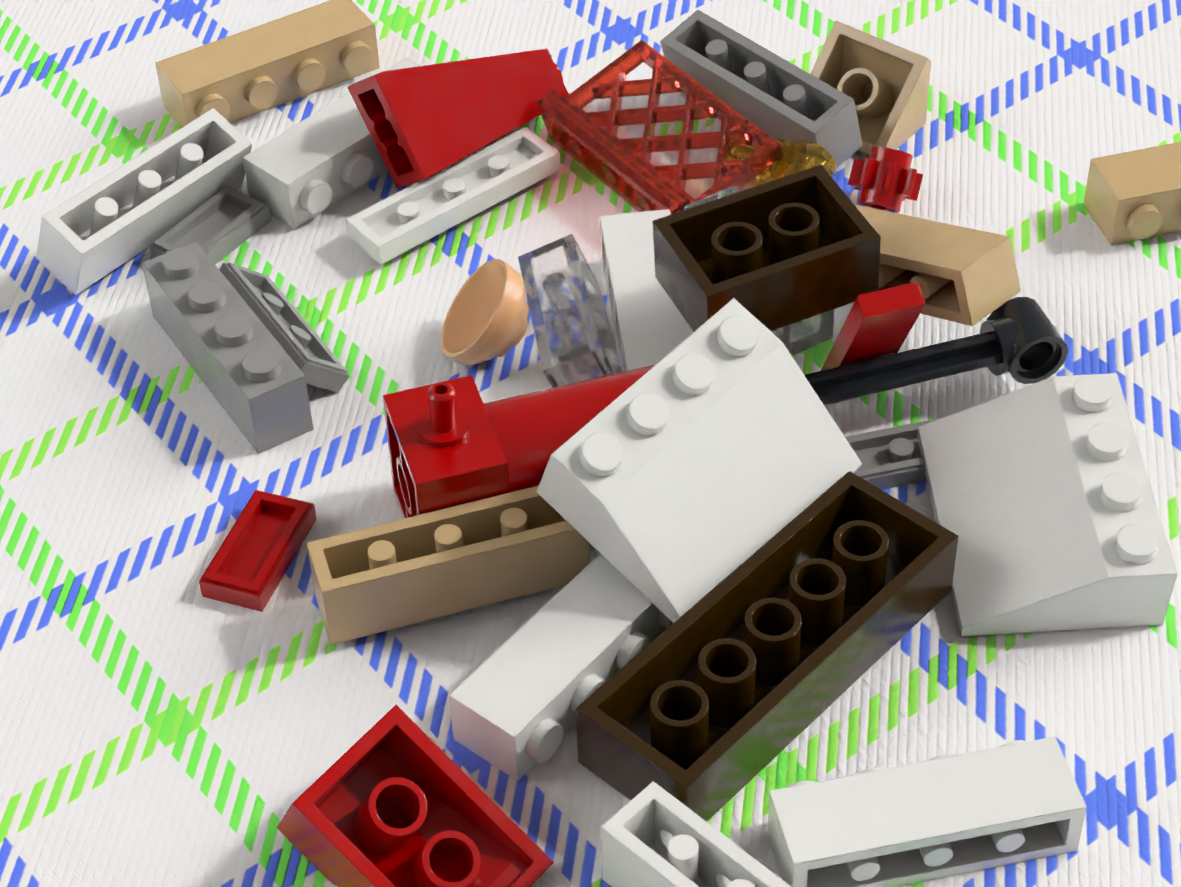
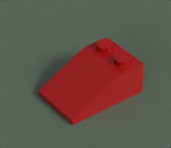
M397 705L388 711L291 804L276 827L337 887H531L554 863Z

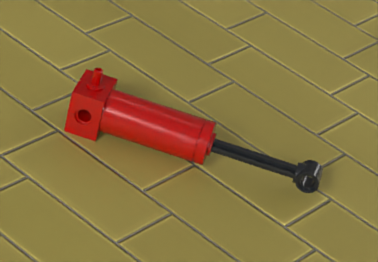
M1016 297L1008 300L989 315L987 321L981 324L980 334L805 374V377L824 405L988 367L994 375L999 376L1010 373L1017 382L1033 384L1045 380L1056 373L1064 364L1068 349L1067 344L1036 300L1029 297ZM655 365L488 403H483L472 375L383 395L392 484L403 517H413L539 486L551 454Z

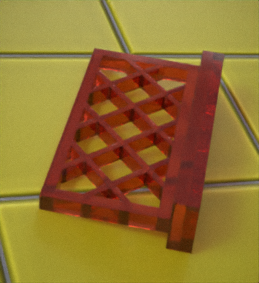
M643 40L639 41L565 98L552 90L536 102L550 139L638 212L670 209V214H674L734 194L783 156L780 143ZM643 62L653 69L651 79L625 81L626 75ZM683 92L687 95L685 105L658 107L660 94ZM649 95L647 108L621 110L623 97ZM611 98L609 111L585 112L583 110L585 106L595 99ZM717 118L721 121V129L718 132L692 133L694 120ZM683 121L681 134L654 136L656 123ZM645 124L643 137L619 139L617 137L618 126ZM753 145L758 149L746 160L727 161L729 147ZM718 148L716 162L688 164L690 150ZM679 150L677 165L653 166L650 164L652 152ZM714 178V185L696 199L685 192L686 180Z

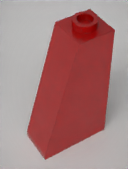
M547 48L382 71L347 86L397 188L429 178L571 98L563 83L561 70L554 63Z

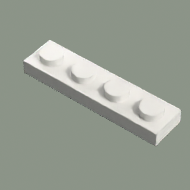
M524 127L459 160L429 178L419 181L345 219L347 236L379 264H383L561 170L560 152L527 127Z

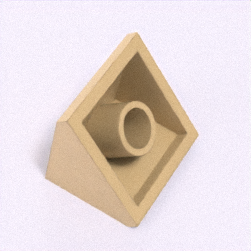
M835 20L810 74L854 99L863 145L857 151L870 155L872 146L897 150L926 124L932 61L925 56Z

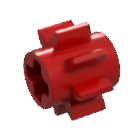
M872 146L869 158L866 157L865 160L854 158L848 185L854 186L855 190L861 191L858 203L870 208L899 213L902 201H905V199L917 201L923 174L917 173L916 169L910 168L913 156L896 149Z

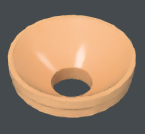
M493 259L477 268L466 280L455 296L442 327L441 348L447 357L465 365H474L490 360L495 356L503 357L509 349L520 343L529 325L527 317L530 306L527 304L526 290L519 272L504 261Z

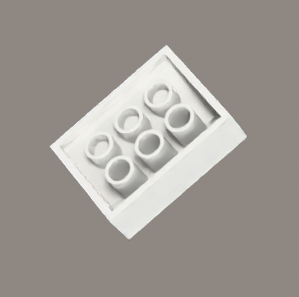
M733 298L552 453L536 492L674 623L847 472H857L862 463L784 343Z
M1117 373L1053 376L918 427L917 438L921 456L924 457L925 475L935 521L959 536L951 595L960 636L1163 625L1178 573Z

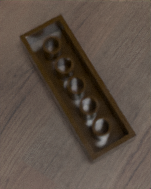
M851 471L847 472L576 707L578 762L629 800H632L654 781L707 822L952 591L959 536Z

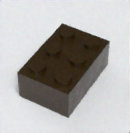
M822 165L652 221L655 278L694 332L733 298L766 328L774 331L855 302L858 295L879 290L881 236Z

